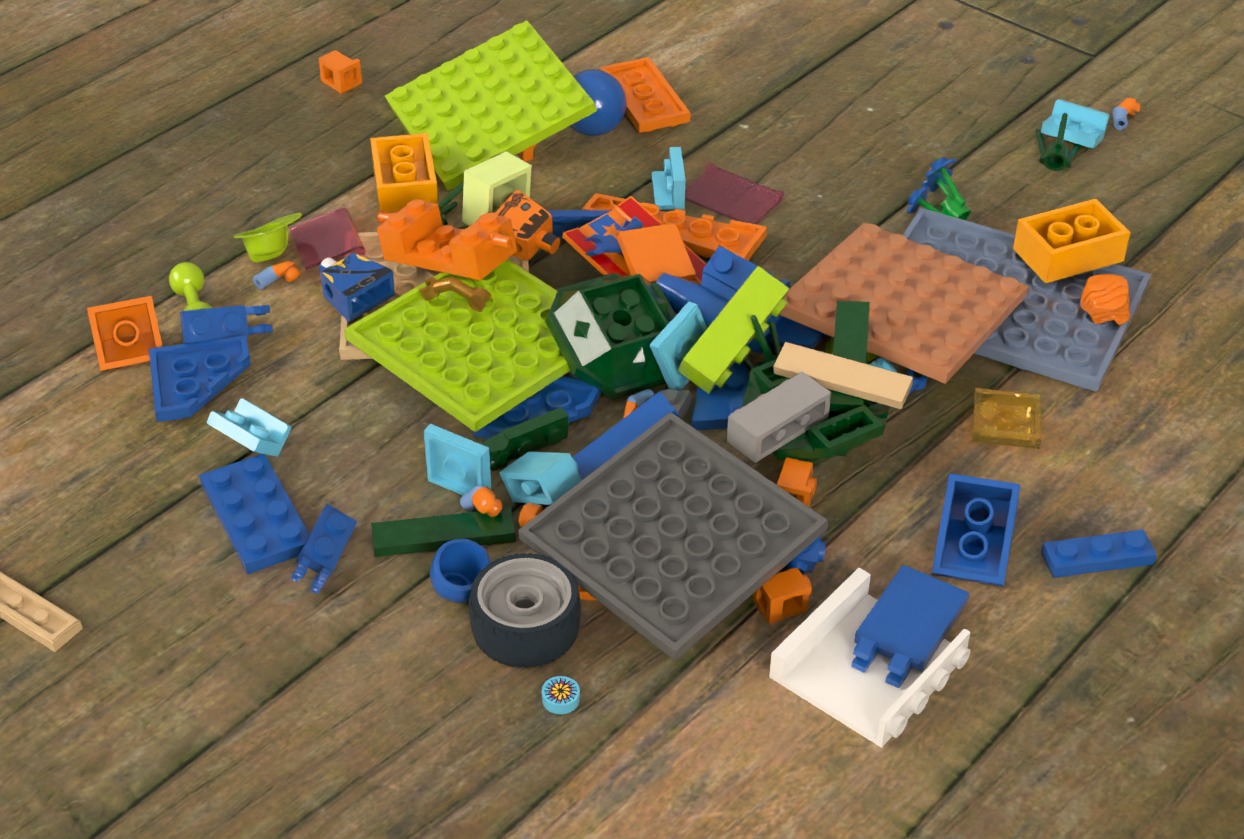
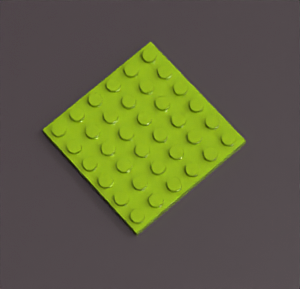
M527 20L516 24L508 31L490 38L487 42L474 49L467 50L457 58L443 63L440 67L420 75L417 79L385 95L389 106L409 135L428 133L435 174L447 191L464 182L465 170L506 151L516 155L597 111L594 101Z
M506 259L482 280L443 272L433 277L437 281L454 277L473 289H486L491 296L482 312L473 310L469 306L467 299L452 290L440 293L431 300H424L419 292V289L427 287L424 282L345 328V339L471 430L477 432L571 371L545 323L557 290L509 259Z

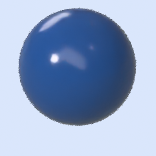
M585 70L574 75L573 77L594 101L597 111L570 125V127L576 132L588 136L604 135L614 130L622 121L626 111V95L620 82L614 76L602 70Z

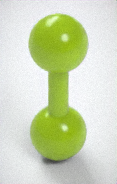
M182 262L174 266L169 274V284L176 294L186 297L188 305L183 311L213 308L208 303L200 301L198 296L204 285L202 270L190 262Z

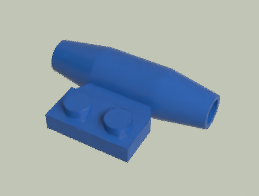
M719 245L702 270L701 285L667 273H663L656 283L659 284L676 314L688 302L697 304L708 328L756 269L757 265ZM767 329L764 336L769 345L771 332L770 329ZM753 338L748 344V347L751 348L750 351L758 354L763 353L759 341Z

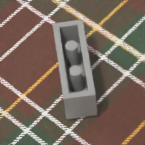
M801 372L791 379L783 381L776 388L760 395L756 400L729 415L727 442L756 463L806 432L809 427L829 417L831 392L804 372Z

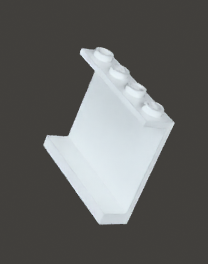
M858 568L772 652L769 677L882 748L892 736L897 738L903 732L908 719L913 713L919 714L922 712L929 700V696L934 690L939 692L944 688L950 673L955 668L961 669L965 665L971 652L968 649L971 632L963 629L952 642L943 639L924 671L920 672L912 668L900 688L885 682L887 675L891 672L887 670L891 658L877 653L874 661L865 673L852 668V661L856 657V655H853L854 648L857 645L854 642L856 631L878 601L868 594L871 574Z

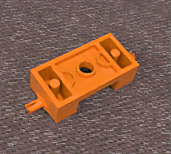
M422 199L408 202L407 206L399 212L389 213L381 211L377 215V221L381 224L377 227L384 260L482 280L517 251L511 218L498 216L495 213L481 215L477 221L465 229L453 228L450 225L443 226L438 204L425 202Z

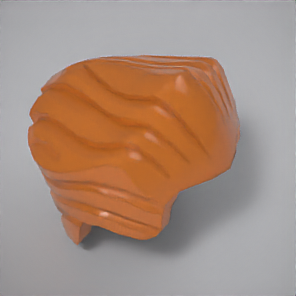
M1100 274L1088 278L1081 295L1080 306L1091 316L1094 323L1101 324L1114 320L1118 325H1122L1129 320V287L1124 276Z

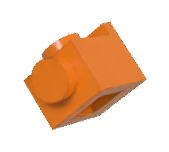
M336 50L319 58L321 81L342 94L362 84L359 59L351 60Z
M786 457L777 482L780 488L808 507H810L811 498L814 497L817 478L812 477L813 463Z
M796 567L775 574L753 593L752 600L767 623L772 624L808 612L812 586L809 578L805 574L802 575Z

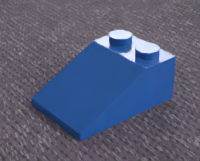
M949 473L932 575L1004 587L1019 502L1020 484Z

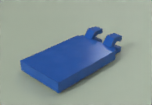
M902 565L856 631L854 642L857 645L853 651V655H856V657L853 659L851 667L865 673L874 661L877 653L891 658L887 669L891 672L887 675L885 682L900 688L912 668L920 672L924 671L967 604L969 592Z

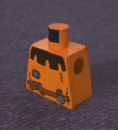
M516 190L495 212L498 216L511 218L517 251L511 256L526 261L530 260L539 249L554 254L560 245V238L552 234V215L524 193Z

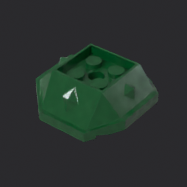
M612 273L558 289L545 323L576 377L591 386L601 389L602 393L612 400L666 383L650 348V344L676 314L659 284L649 282L641 274L624 276Z
M777 359L751 369L742 407L756 400L760 395L776 388L783 381L791 379L774 374L773 366ZM864 399V405L853 410L829 411L827 419L809 427L806 432L778 448L772 454L778 460L788 457L811 462L813 466L837 456H846L849 451L883 435L890 406Z

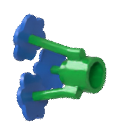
M946 157L936 159L930 165L932 170L925 174L927 179L922 183V188L920 190L916 189L908 199V204H910L907 209L908 214L915 213L919 206H922L925 209L966 220L969 217L971 210L966 206V201L960 195L951 179L952 170L948 169L957 162L956 159L947 160ZM940 188L947 197L940 205L943 209L942 211H939L925 201L929 191L934 192Z

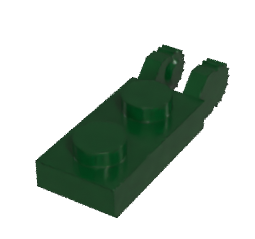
M560 407L505 429L502 433L484 440L482 445L489 447L490 470L494 471L505 468L508 461L522 457L527 452H533L545 446L557 444L563 439L568 438L569 416L566 411Z

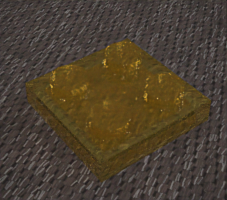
M975 388L973 396L972 442L1040 449L1042 440L1041 395Z

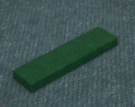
M837 301L833 355L866 364L870 302ZM830 390L829 411H850L864 405V399Z
M511 508L501 509L500 513L495 517L478 511L371 523L374 557L438 550L444 543L454 539H468L479 545L516 541Z

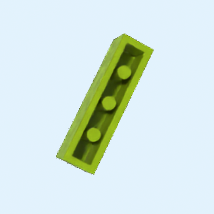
M757 266L683 358L678 372L708 394L716 385L722 388L732 375L729 368L734 362L739 365L743 362L751 350L748 344L753 338L759 341L751 321V316L756 315L765 334L770 326L766 323L771 315L777 318L786 307L788 302L784 298L789 288Z

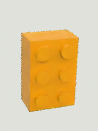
M428 133L370 138L380 213L381 211L389 213L399 212L407 206L408 202L415 199L438 204L437 181Z
M1092 199L1018 219L1013 249L1045 283H1050L1124 262L1131 232L1097 199Z

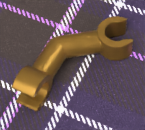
M454 277L438 281L435 278H429L424 281L427 287L419 289L424 300H431L440 293L452 290L467 299L469 306L477 312H482L491 296L486 289H473Z

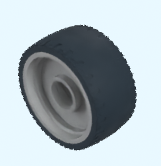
M517 553L504 556L486 565L474 579L469 598L470 624L476 644L492 660L511 667L529 668L542 666L560 658L561 655H564L572 647L578 635L580 625V594L573 574L551 557L532 553Z

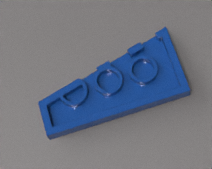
M736 362L733 363L729 368L732 375L722 388L716 385L708 394L698 387L692 417L693 428L696 430L728 428V416L735 410L742 408L748 386L749 376L747 367L743 362L740 365Z

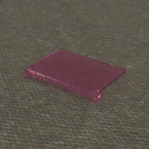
M711 162L707 164L705 173L685 190V200L730 219L751 224L759 223L784 197V191L773 190L718 168Z
M346 208L337 209L290 228L306 270L320 265L326 258L335 259L350 252L364 256L366 253L365 247Z

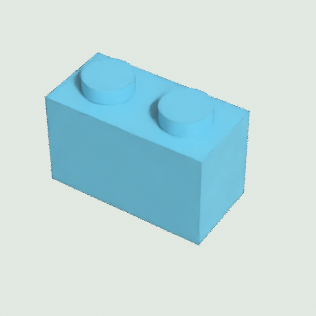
M527 452L499 472L512 502L517 503L532 502L535 504L551 505L582 481L578 473V465L570 453Z

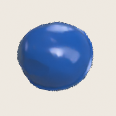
M454 539L444 543L436 552L431 564L430 577L434 591L440 597L452 603L468 602L474 579L486 565L490 564V556L485 548L468 539Z

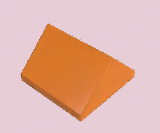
M152 296L87 308L100 371L150 362L149 349L163 347Z

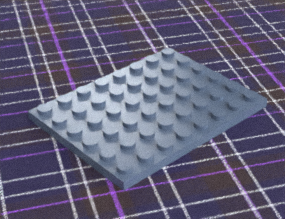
M924 208L919 209L903 234L908 240L921 245H929L934 250L947 255L957 256L965 262L986 267L991 272L1004 277L1014 278L1018 282L1029 286L1026 298L974 354L1095 392L1099 391L1151 278L1149 273L1114 264L1045 283L1013 249L1014 234ZM1100 274H1114L1124 276L1127 279L1130 318L1126 323L1118 325L1112 320L1096 324L1091 316L1081 308V295L1089 277Z

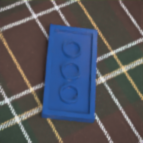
M260 454L199 475L201 486L247 574L299 556L309 536V532L265 454Z

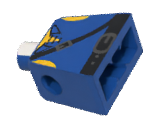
M357 253L350 254L338 262L332 258H326L320 264L319 271L321 273L323 295L349 322L395 295L393 270Z

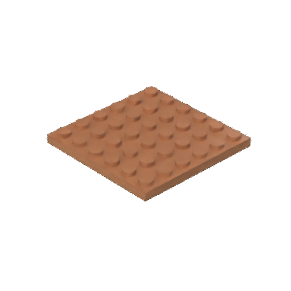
M863 223L788 290L784 298L788 303L780 315L834 337L837 301L870 302L867 351L946 384L1026 298L1029 286L1018 282L1014 278L1004 277L991 272L986 267L965 262L957 256L947 255L934 250L929 245H921L908 240L903 235L893 234L880 229L877 225Z

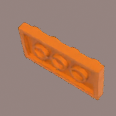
M649 57L599 67V70L611 74L622 85L627 101L625 114L639 133L651 132L669 126L675 127L679 124L690 122V111Z

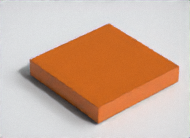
M675 223L618 233L616 238L631 275L641 274L649 282L656 283L663 273L688 281L694 279L696 272Z

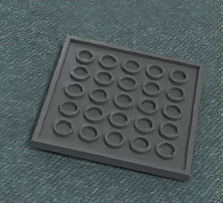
M669 412L521 527L518 533L519 539L539 555L551 557L573 574L577 585L676 661L828 530V520L682 419Z

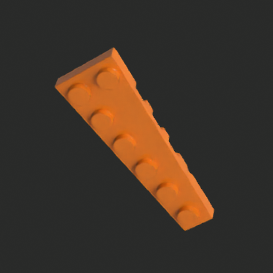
M595 193L582 210H613L626 199ZM638 202L663 225L675 223L683 243L695 254L705 258H711L720 245L749 261L767 237V227L736 220H731L730 224L714 221V216L703 214L701 218L686 216L685 210L660 211L658 205Z

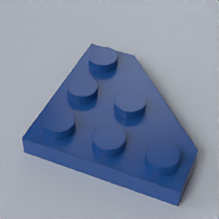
M246 335L149 349L157 422L192 417L251 365Z
M561 376L477 432L473 431V436L490 439L492 436L502 433L505 429L560 407L568 414V423L588 417L601 396V389L581 380Z

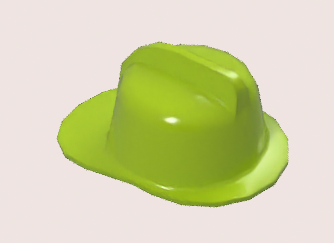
M294 213L281 217L257 229L235 234L233 238L242 239L252 262L258 263L277 258L285 251L288 245V225L301 218L302 214Z

